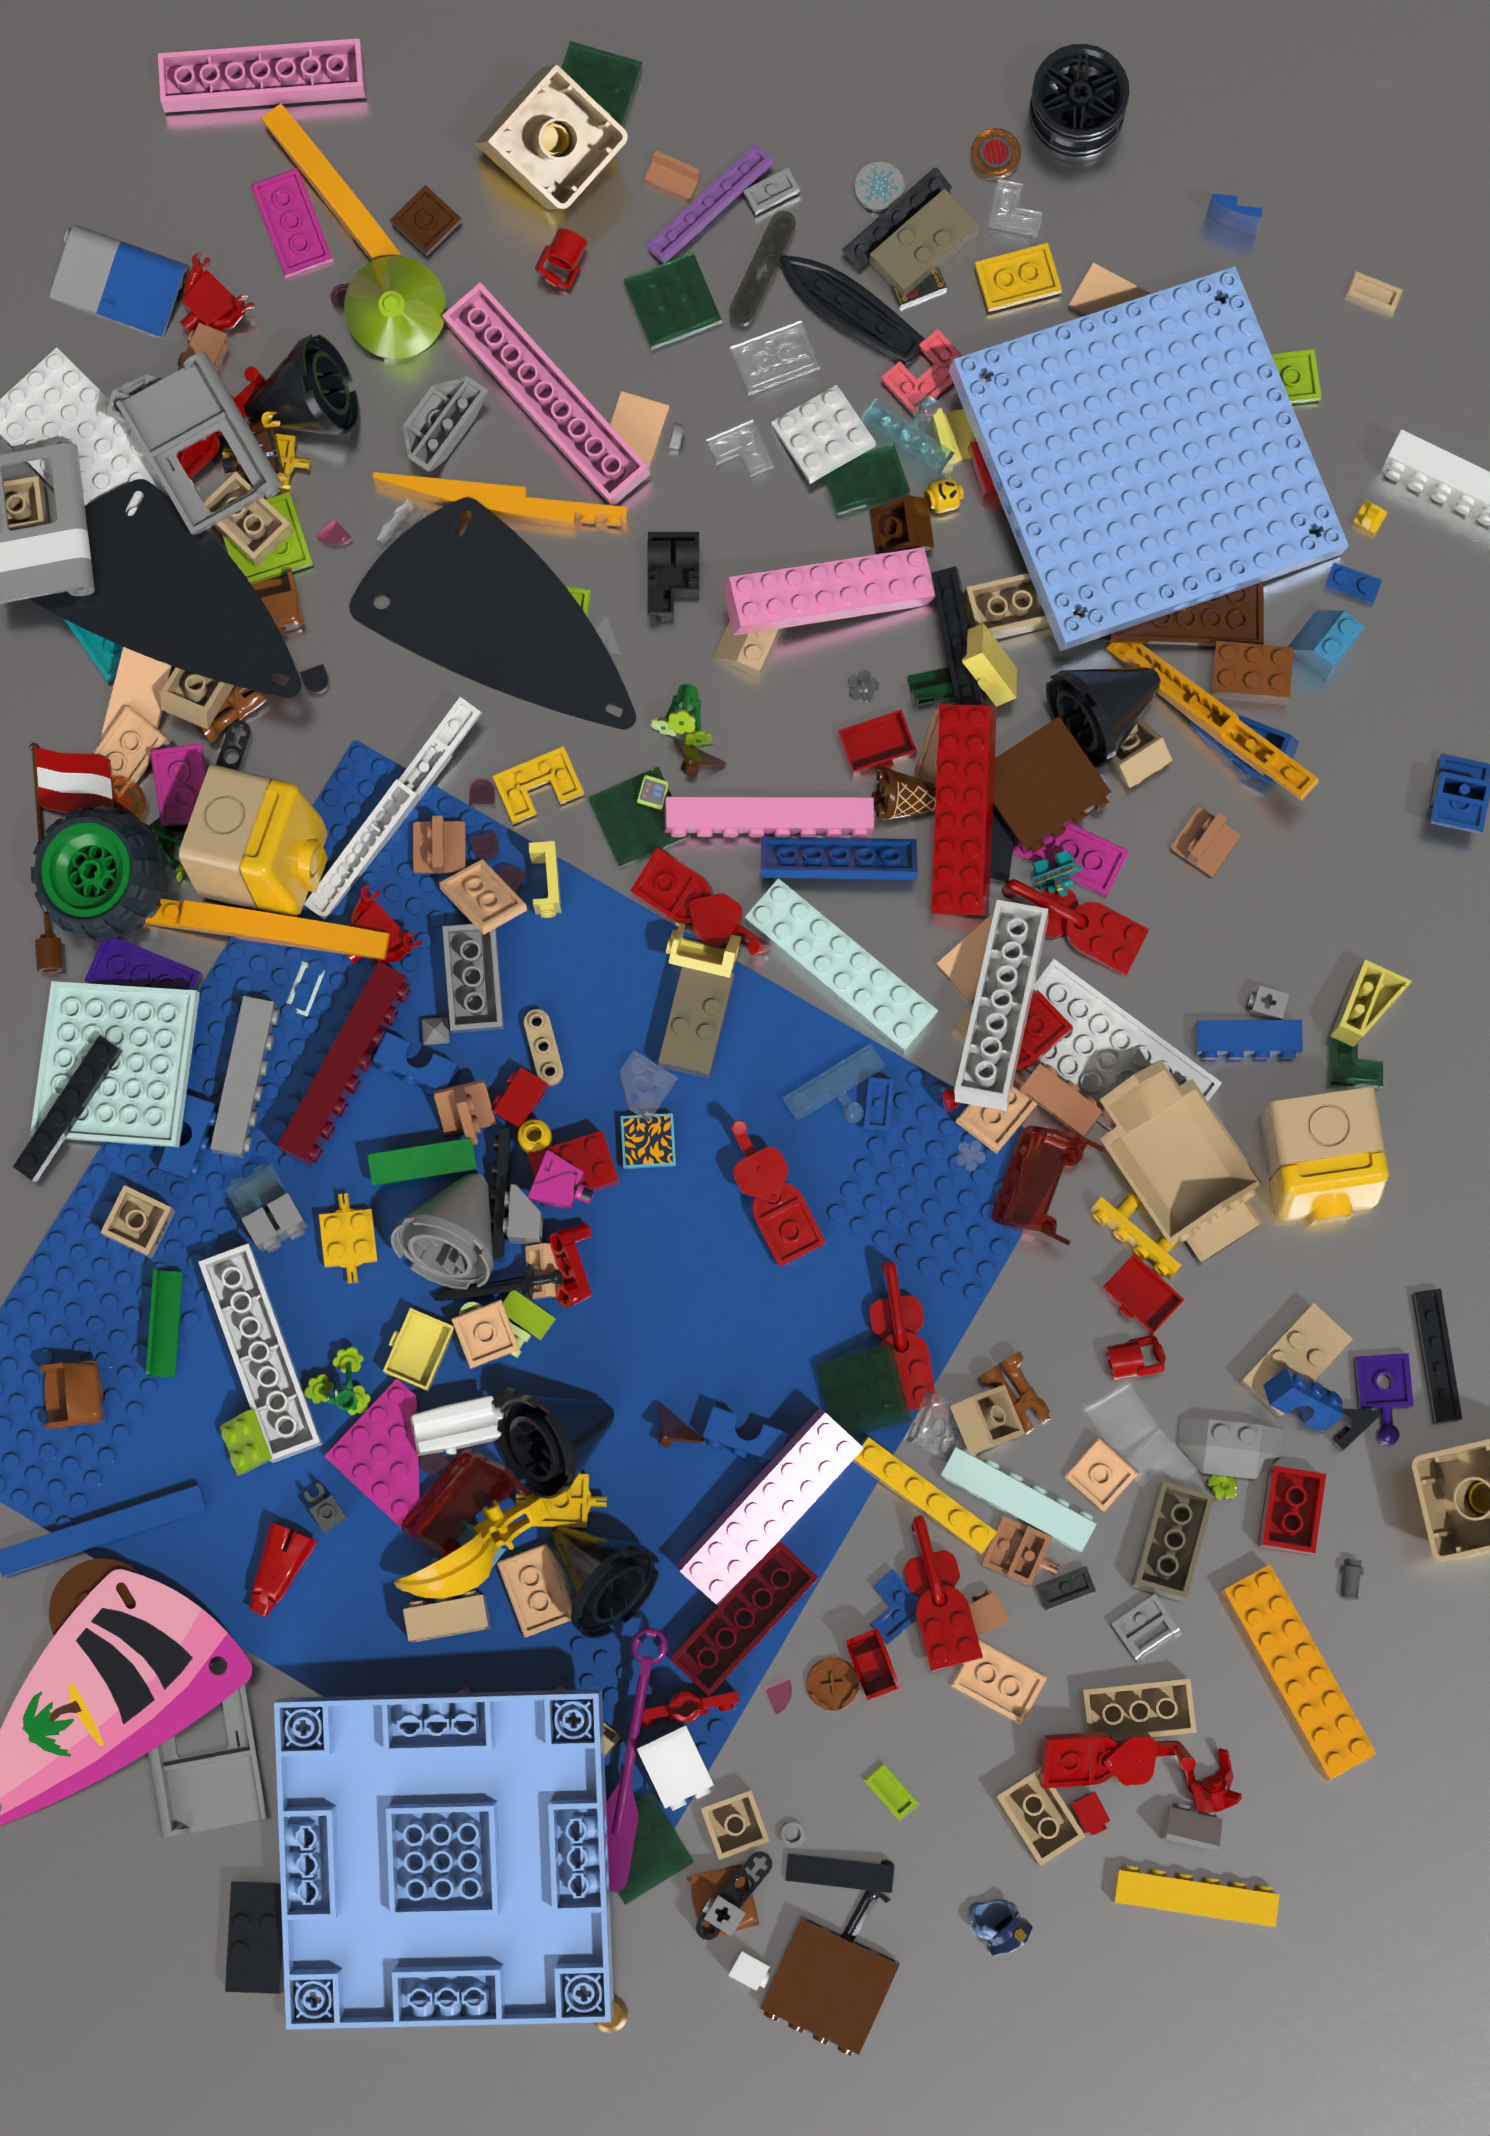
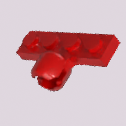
M691 1691L677 1692L671 1698L669 1705L645 1709L643 1711L641 1727L655 1725V1719L666 1717V1722L676 1720L681 1723H690L698 1716L709 1714L708 1709L718 1707L719 1712L735 1709L734 1704L739 1703L738 1692L700 1699Z

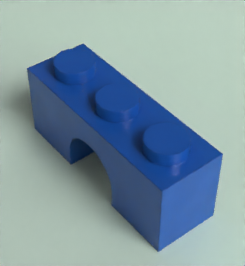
M386 1032L373 1059L375 1065H378V1071L391 1076L392 1072L402 1076L400 1079L402 1082L411 1086H415L416 1083L425 1087L424 1091L433 1096L435 1091L451 1087L459 1070L458 1064L433 1054L428 1065L422 1068H415L408 1063V1055L412 1048L411 1043Z
M186 1094L183 1124L191 1127L192 1137L187 1144L179 1146V1148L165 1147L158 1166L161 1172L191 1181L193 1176L198 1175L202 1164L199 1161L202 1151H207L211 1139L208 1133L211 1126L215 1127L218 1108L214 1103Z
M1287 1367L1263 1384L1270 1406L1285 1414L1299 1407L1304 1424L1321 1433L1345 1416L1341 1405L1343 1402L1338 1393L1324 1388L1320 1383L1313 1382L1303 1374Z
M713 1406L703 1434V1439L707 1440L706 1445L720 1450L722 1445L732 1449V1454L742 1458H746L747 1454L757 1457L756 1462L765 1466L784 1447L788 1432L763 1424L761 1433L757 1438L743 1440L735 1431L738 1415Z

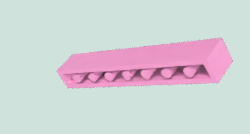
M666 797L665 833H671L672 837H685L687 833H697L698 837H711L713 833H723L724 837H737L738 833H749L750 837H763L764 833H775V837H789L790 833H800L801 837H815L816 833H826L827 837H841L842 834H852L853 837L860 838L867 837L874 829V798Z

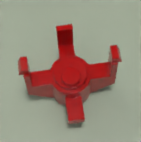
M1219 1748L1221 1769L1216 1775L1208 1776L1202 1782L1195 1779L1194 1769L1185 1771L1188 1790L1194 1794L1196 1810L1199 1812H1219L1237 1805L1242 1799L1241 1793L1230 1790L1234 1777L1228 1750Z

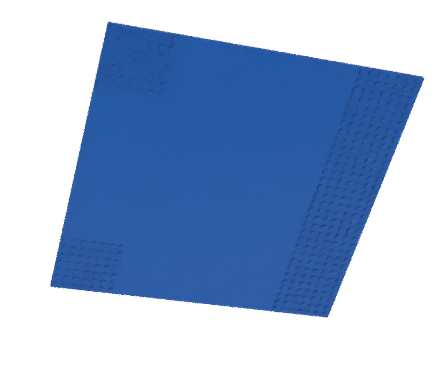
M357 740L351 743L313 804V807L321 815L328 831L324 845L328 859L320 882L395 780H399L406 770L403 766ZM432 784L326 920L305 905L297 917L348 926L354 907L361 897L362 888L371 883L372 885L369 888L370 894L373 895L375 891L380 890V896L373 899L372 903L376 900L405 934L417 932L412 937L413 942L422 940L421 946L412 948L400 961L385 963L388 967L407 976L411 994L405 1004L400 1003L397 1009L399 1015L393 1026L388 1025L384 1034L388 1032L411 1043L412 1048L408 1055V1063L415 1068H422L428 1065L433 1054L458 1064L459 1070L451 1087L484 1080L491 1106L499 1093L504 1095L509 1086L506 1083L513 1071L518 1073L522 1067L538 1077L524 1026V1018L531 1010L539 1009L546 1012L550 1018L564 1076L558 1085L548 1088L529 1120L538 1119L548 1125L552 1133L553 1141L551 1146L603 1130L619 1185L594 1192L590 1204L575 1199L571 1209L555 1206L544 1208L543 1204L532 1202L543 1217L542 1243L550 1244V1235L561 1229H570L584 1222L590 1226L592 1236L575 1243L590 1285L591 1296L589 1299L569 1308H564L558 1303L556 1297L529 1299L556 1318V1321L541 1341L531 1335L528 1342H524L520 1349L522 1352L518 1358L509 1354L470 1369L455 1330L429 1392L402 1380L399 1381L417 1396V1413L485 1396H492L494 1398L495 1394L503 1396L502 1391L508 1387L514 1388L515 1395L597 1400L609 1404L614 1411L613 1423L580 1472V1474H589L591 1496H607V1501H596L607 1502V1508L591 1507L588 1513L587 1528L571 1529L636 1543L649 1548L659 1560V1563H655L654 1566L659 1575L650 1596L628 1622L624 1623L620 1619L610 1627L613 1629V1632L606 1636L587 1638L573 1626L572 1621L525 1638L498 1564L496 1563L489 1577L476 1590L479 1592V1595L486 1597L491 1629L411 1643L408 1641L403 1609L409 1608L408 1603L422 1600L427 1605L436 1603L435 1598H424L402 1591L396 1587L394 1581L433 1563L431 1560L462 1518L475 1527L485 1519L482 1514L483 1507L491 1508L492 1501L496 1500L503 1511L517 1506L516 1499L526 1500L516 1498V1493L532 1494L529 1490L533 1486L525 1478L519 1481L511 1471L503 1455L499 1439L493 1442L456 1449L457 1454L454 1455L442 1452L450 1464L437 1473H428L423 1470L420 1464V1455L419 1487L421 1510L403 1529L324 1457L363 1415L358 1412L355 1415H350L348 1410L339 1409L336 1403L330 1404L329 1401H320V1403L315 1404L306 1397L323 1445L275 1463L268 1461L246 1474L237 1476L235 1468L231 1464L227 1445L222 1439L220 1426L243 1412L251 1410L202 1274L199 1261L249 1243L255 1254L303 1391L309 1386L308 1380L310 1378L316 1379L319 1374H325L329 1381L334 1384V1388L331 1390L332 1395H334L338 1387L345 1385L346 1373L341 1372L340 1368L333 1365V1359L337 1356L339 1349L346 1350L352 1346L358 1349V1354L363 1355L361 1369L357 1372H352V1389L357 1385L364 1387L365 1394H369L371 1397L370 1402L367 1403L369 1409L397 1379L385 1374L383 1370L393 1349L389 1345L394 1331L400 1332L410 1308L454 1326L452 1319L459 1316L460 1309L464 1304L476 1302L486 1306L502 1300L503 1303L511 1292L450 1301H435L433 1298L434 1294L454 1288L434 1283L410 1269L412 1262L404 1254L402 1258L397 1256L391 1244V1235L396 1224L466 1174L472 1173L482 1175L488 1183L490 1213H494L495 1203L490 1202L491 1187H496L497 1177H492L493 1161H498V1151H494V1135H499V1128H510L511 1130L508 1191H510L511 1184H514L528 1197L535 1177L528 1155L519 1145L517 1136L519 1130L494 1115L496 1124L481 1128V1133H477L478 1144L473 1145L477 1169L372 1185L368 1154L466 1138L464 1132L445 1136L435 1098L424 1091V1086L417 1083L415 1086L408 1085L400 1080L402 1076L393 1072L391 1076L377 1070L378 1065H375L374 1061L368 1072L363 1071L359 1078L361 1085L356 1094L349 1096L346 1102L349 1104L346 1113L342 1118H337L334 1124L336 1130L331 1140H325L321 1147L324 1152L317 1164L313 1163L309 1168L284 1155L277 1145L377 963H373L367 957H362L353 964L345 954L240 940L232 936L198 989L200 996L186 1094L214 1103L218 1108L217 1112L219 1111L243 996L275 1002L276 1009L280 1010L278 1024L272 1027L271 1035H274L273 1048L271 1051L267 1050L265 1059L269 1061L267 1075L261 1078L260 1086H263L261 1101H256L255 1111L258 1112L256 1126H251L249 1137H252L250 1152H245L244 1158L213 1153L210 1148L215 1127L211 1126L208 1136L211 1137L206 1152L202 1151L199 1161L202 1162L200 1171L197 1176H193L192 1180L188 1181L159 1170L158 1166L165 1150L164 1146L103 1142L0 1308V1502L52 1533L200 1485L207 1511L82 1552L94 1559L116 1558L136 1566L148 1578L174 1589L201 1607L229 1633L240 1647L323 1697L456 1693L467 1686L471 1693L549 1691L556 1689L560 1685L566 1690L602 1689L603 1721L622 1736L604 1758L607 1802L621 1780L641 1663L633 1656L631 1651L633 1636L643 1628L653 1627L660 1630L668 1641L666 1656L661 1662L652 1665L644 1710L669 1705L671 1698L680 1691H691L699 1699L708 1697L670 1661V1658L718 1606L686 1578L675 1565L766 1467L756 1462L757 1457L747 1454L746 1458H742L732 1454V1449L722 1445L720 1450L706 1445V1439H703L702 1444L673 1441L668 1448L658 1444L661 1438L657 1436V1432L660 1429L657 1405L662 1403L702 1438L714 1406L738 1415L735 1431L741 1439L753 1440L757 1438L761 1433L763 1424L789 1433L785 1445L815 1412L821 1408L860 1445L865 1438L869 1437L894 1455L920 1409L884 1414L876 1361L877 1349L883 1339L872 1331L869 1315L870 1307L875 1301L888 1298L886 1277L881 1270L882 1263L891 1260L896 1264L900 1295L914 1296L922 1305L924 1324L916 1335L928 1347L935 1385L1068 1156L1065 1151L1022 1126L1016 1130L996 1154L956 1123L957 1118L969 1104L961 1103L950 1112L944 1109L942 1093L947 1088L955 1089V1087L738 961L735 962L732 971L734 973V982L710 1079L659 1067L658 1061L682 966L670 964V954H666L669 938H671L673 930H678V926L559 857L557 858L562 913H556V916L552 918H541L540 915L535 914L533 899L548 898L546 863L532 864L529 843L533 842ZM432 816H443L444 821H464L466 825V868L481 860L476 856L471 841L495 834L499 846L498 854L492 860L485 862L497 875L507 868H513L526 874L517 895L526 904L527 911L497 927L504 1029L464 1033H452L450 1031L442 926L473 923L440 889L439 883L456 873H414V822H432ZM308 891L306 900L309 898L312 892ZM684 930L683 938L704 943ZM302 961L309 963L308 969L305 968L300 983L295 987L296 994L292 1004L286 1005ZM325 971L308 1017L297 1014L296 1008L306 1011L318 977ZM448 1017L450 1044L423 1045L422 1019ZM535 1018L532 1021L534 1026H540L542 1023L540 1018ZM541 1043L539 1050L546 1051L549 1047L548 1044ZM377 1048L375 1049L374 1053L372 1054V1056H371L372 1058L375 1057V1055H376V1053H377V1050H378ZM553 1068L546 1069L545 1074L547 1076H553L555 1074V1070ZM869 1077L895 1080L890 1133L864 1130ZM673 1113L676 1166L623 1169L621 1116ZM737 1120H743L747 1124L746 1133L756 1152L767 1147L776 1148L781 1152L789 1169L785 1183L793 1185L802 1194L826 1241V1244L781 1267H778L753 1217L752 1204L754 1197L742 1193L733 1176L734 1166L745 1158L731 1130V1124ZM183 1123L179 1146L187 1144L192 1137L191 1127ZM124 1185L172 1207L175 1211L152 1259L100 1233ZM288 1193L294 1200L308 1227L304 1229L305 1233L295 1240L288 1238L281 1242L282 1246L274 1252L268 1253L265 1251L262 1253L255 1245L242 1218L262 1207L266 1214L271 1212L267 1204ZM345 1193L349 1194L350 1209L372 1210L377 1262L364 1263L357 1267L358 1283H354L353 1273H351L352 1284L347 1283L346 1268L324 1267L319 1223L320 1214L334 1213L339 1210L337 1195L342 1194L343 1204H345ZM505 1237L504 1262H493V1270L487 1282L525 1276L527 1274L525 1246L531 1245L510 1244L508 1237ZM154 1268L160 1271L184 1273L176 1378L150 1377L146 1374ZM525 1289L516 1290L517 1292H519L527 1298L526 1294L524 1293ZM509 1319L510 1323H512V1324H514L515 1326L519 1327L520 1329L524 1330L522 1327H520L519 1325H517L516 1323H514L512 1320ZM98 1361L103 1388L104 1422L67 1429L46 1430L44 1424L50 1422L45 1403L46 1373H41L39 1366L56 1363ZM851 1461L779 1540L812 1570L819 1579L711 1695L716 1696L738 1692L739 1703L734 1704L735 1709L719 1712L718 1707L709 1708V1714L698 1716L690 1723H681L676 1720L666 1722V1717L655 1719V1725L641 1727L637 1749L687 1726L707 1771H709L878 1482L877 1479ZM317 1483L324 1487L325 1498L331 1495L334 1496L349 1518L328 1534L323 1532L309 1511L316 1506L315 1503L309 1502L304 1496V1492L308 1491L311 1497H317L319 1495V1489L316 1487ZM526 1514L521 1515L511 1523L527 1518ZM271 1520L317 1540L318 1544L294 1578L284 1597L276 1604V1608L272 1607L269 1616L265 1617L248 1608L253 1599L250 1597L253 1594L251 1593L252 1585L260 1561L267 1527ZM532 1526L513 1539L514 1549L510 1550L506 1545L501 1546L506 1551L498 1562L546 1544L549 1532L559 1527ZM462 1595L453 1596V1600L462 1598ZM644 1633L638 1638L641 1640L640 1648L636 1650L641 1657L643 1655L651 1656L654 1660L661 1655L658 1652V1648L662 1640L658 1635L653 1638L647 1637V1634ZM637 1750L631 1784L639 1819L628 1881L640 1886L649 1874L694 1795L685 1799L686 1805L672 1811L671 1807L665 1808Z

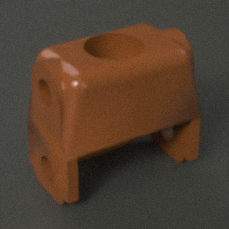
M291 568L287 569L288 578L271 579L252 585L272 616L280 633L295 630L304 624L298 591Z
M98 1361L56 1363L39 1366V1371L46 1373L45 1403L50 1421L44 1424L46 1430L67 1429L104 1422L103 1388Z
M744 1863L687 1877V1882H691L693 1906L698 1920L704 1914L702 1910L710 1897L716 1899ZM740 1877L736 1880L735 1888L738 1892L745 1893L749 1891L750 1884L748 1878ZM751 1894L740 1907L746 1914L735 1931L760 1924L753 1895ZM724 1898L733 1904V1902L730 1899ZM724 1907L722 1910L718 1909L722 1914H727L728 1912L727 1907ZM718 1916L717 1920L721 1922L723 1918ZM705 1921L701 1923L703 1926L702 1931L705 1935L708 1932L713 1934L716 1931L711 1923ZM721 1931L718 1936L725 1935L727 1933Z

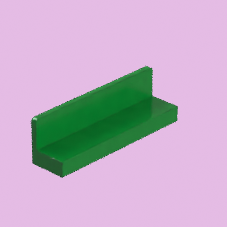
M472 1138L368 1154L372 1185L477 1169Z
M153 1269L146 1374L150 1377L176 1378L183 1272Z

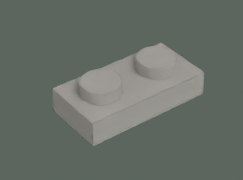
M789 168L743 190V194L755 215L800 193V188Z

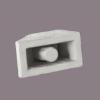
M741 1950L728 1975L757 1991L759 1986L763 1988L766 1986L772 1973L768 1972L770 1965Z

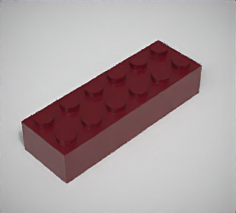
M779 1541L670 1658V1661L710 1697L819 1577Z

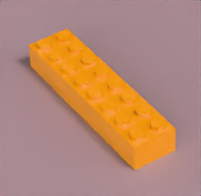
M1271 1564L1221 1590L1224 1599L1325 1779L1331 1780L1376 1755V1751Z

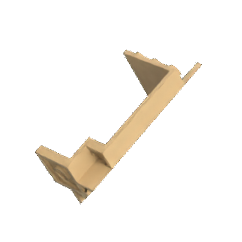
M1160 1060L1135 1073L1100 1099L1099 1103L1101 1106L1099 1108L1103 1111L1102 1115L1112 1128L1100 1140L1169 1244L1178 1239L1181 1243L1187 1241L1199 1261L1203 1262L1263 1223L1248 1201L1257 1194L1255 1189L1263 1183L1193 1079L1179 1086L1163 1061Z

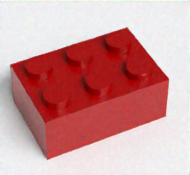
M603 1130L527 1154L535 1178L548 1150L582 1170L585 1174L582 1184L595 1189V1192L619 1185ZM543 1204L544 1208L551 1206Z
M1275 1465L1270 1467L1259 1547L1308 1555L1316 1553L1326 1474Z

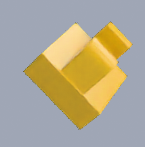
M1365 500L1352 525L1375 536L1388 512L1374 503Z

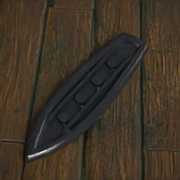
M780 256L782 266L796 290L814 309L831 322L905 365L910 363L920 353L921 347L919 344L925 340L924 337L861 284L831 266L815 260L796 256Z

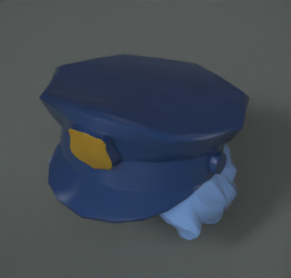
M995 1900L989 1903L976 1902L971 1905L969 1920L973 1924L972 1930L979 1937L986 1939L987 1950L992 1956L1010 1953L1027 1942L1033 1927L1027 1919L1020 1917L1017 1906L1008 1900Z

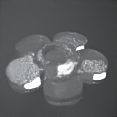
M973 1141L970 1146L968 1143L962 1142L958 1149L963 1154L956 1156V1162L959 1165L966 1164V1169L969 1171L976 1170V1161L984 1163L986 1160L985 1153L979 1152L982 1145L978 1141Z

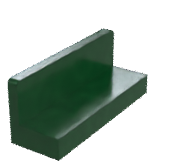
M949 667L909 675L907 678L913 706L955 698Z

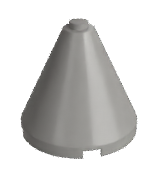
M477 1173L466 1174L399 1220L391 1235V1244L399 1258H402L404 1254L412 1262L410 1269L434 1283L450 1288L468 1289L471 1283H477V1286L480 1287L487 1282L494 1263L488 1183L482 1175Z

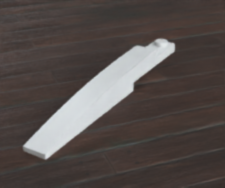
M459 697L399 780H395L319 883L316 893L312 892L306 900L305 906L326 920L453 757L452 753L482 712Z

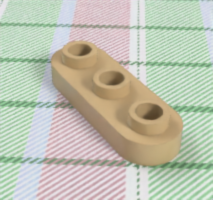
M531 1010L524 1018V1026L538 1078L548 1083L549 1087L556 1086L562 1081L564 1071L550 1018L543 1010ZM540 1018L542 1020L541 1025L534 1026L532 1024L533 1019ZM541 1043L548 1044L549 1047L546 1051L539 1050ZM553 1068L555 1074L547 1076L545 1074L546 1069Z

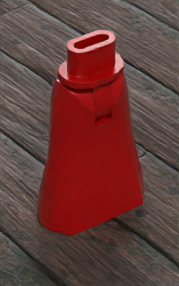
M270 1520L251 1593L253 1594L250 1597L253 1599L248 1609L268 1617L272 1607L276 1608V1604L281 1601L288 1591L294 1578L315 1549L318 1541Z

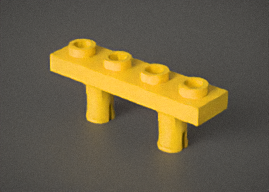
M1130 1192L1117 1208H1114L1101 1196L1090 1210L1095 1220L1102 1225L1106 1224L1110 1227L1118 1240L1126 1241L1133 1247V1251L1138 1257L1147 1259L1154 1265L1153 1268L1159 1275L1167 1276L1170 1279L1182 1266L1168 1254L1178 1240L1169 1244L1165 1236L1162 1235L1157 1242H1154L1128 1220L1135 1209L1141 1204V1200L1135 1194Z

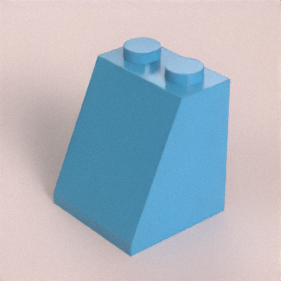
M1316 610L1288 647H1294L1293 657L1327 681L1357 643L1365 626L1346 611Z

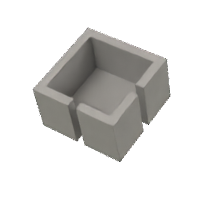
M288 1193L267 1204L271 1212L266 1214L262 1207L242 1218L255 1245L262 1253L265 1251L268 1253L274 1252L282 1246L281 1242L288 1238L291 1240L299 1238L305 1233L304 1229L308 1227L294 1200Z

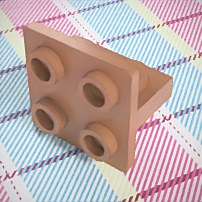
M1198 807L1170 849L1213 877L1241 835L1225 824L1227 817L1220 812L1214 817L1203 808Z
M432 816V822L413 823V871L415 874L458 873L466 868V825L464 821H444L443 816Z
M484 1080L434 1092L445 1136L464 1132L465 1137L472 1138L473 1145L478 1144L477 1133H481V1128L496 1124Z

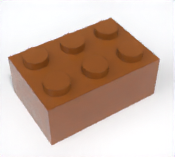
M1216 641L1213 647L1210 695L1215 699L1287 705L1291 691L1294 647Z

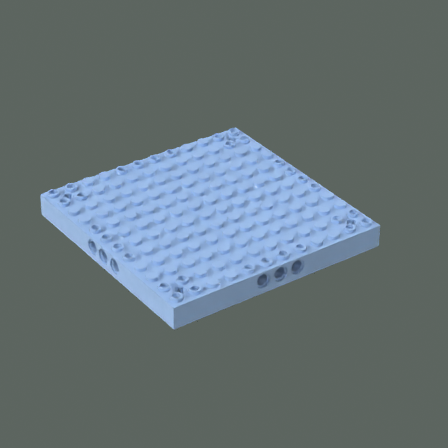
M1236 267L953 359L948 369L1060 651L1342 555L1349 546ZM1309 531H1311L1312 533H1317V537L1315 536V534L1310 535ZM1075 610H1076L1077 613H1082V617H1081V618H1080L1079 615H1075V616H1074L1073 613H1074Z
M602 1689L279 1698L274 1702L286 2029L592 2023L612 2021L614 2017ZM572 1712L576 1713V1717H581L577 1725H573V1720H568ZM304 1720H306L307 1725H311L307 1732H305V1728L300 1727ZM582 1986H586V1990L591 1991L587 1997H584L583 1992L578 1991ZM313 1992H316L317 1997H321L317 2003H315L314 1998H310Z

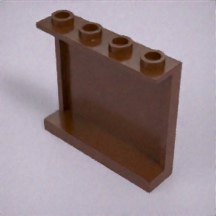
M1057 717L995 758L993 805L1023 847L1022 852L1024 854L1028 851L1035 853L1045 845L1044 841L1051 836L1053 839L1058 838L1067 831L1065 827L1071 823L1075 825L1081 823L1088 817L1086 813L1094 808L1096 811H1099L1109 804L1108 799L1111 796V790L1060 717Z
M801 1916L760 2009L765 2011L763 2015L772 2020L778 2021L781 2018L789 2022L788 2027L795 2031L803 2033L804 2030L813 2033V2038L823 2044H828L830 2041L838 2045L837 2049L844 2054L852 2056L853 2053L859 2055L899 1968L900 1962Z

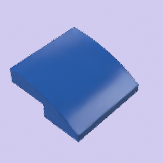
M1212 194L1206 217L1227 229L1256 235L1262 218V208L1237 206L1238 196Z

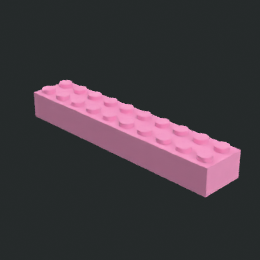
M481 282L442 315L446 325L609 505L615 506L650 475L649 468Z

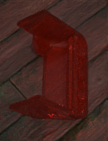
M1033 1125L1025 1127L1019 1135L994 1204L992 1220L1005 1228L1038 1240L1069 1246L1071 1241L1056 1234L1057 1221L1054 1217L1047 1215L1063 1168L1076 1166L1082 1160L1085 1149L1103 1152L1104 1147L1076 1132Z
M464 1449L455 1456L402 1521L401 1529L433 1557L440 1560L461 1547V1544L456 1539L467 1527L466 1523L469 1524L488 1500L504 1501L509 1497L513 1489L526 1496L530 1494V1491L507 1467L472 1449Z

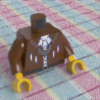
M267 411L262 415V419L253 424L250 429L282 483L280 488L289 490L291 485L284 484V481L287 477H291V475L283 472L275 431L270 429V427L280 426V421L272 422V416L276 412ZM236 456L222 459L225 474L239 471L240 476L253 487Z

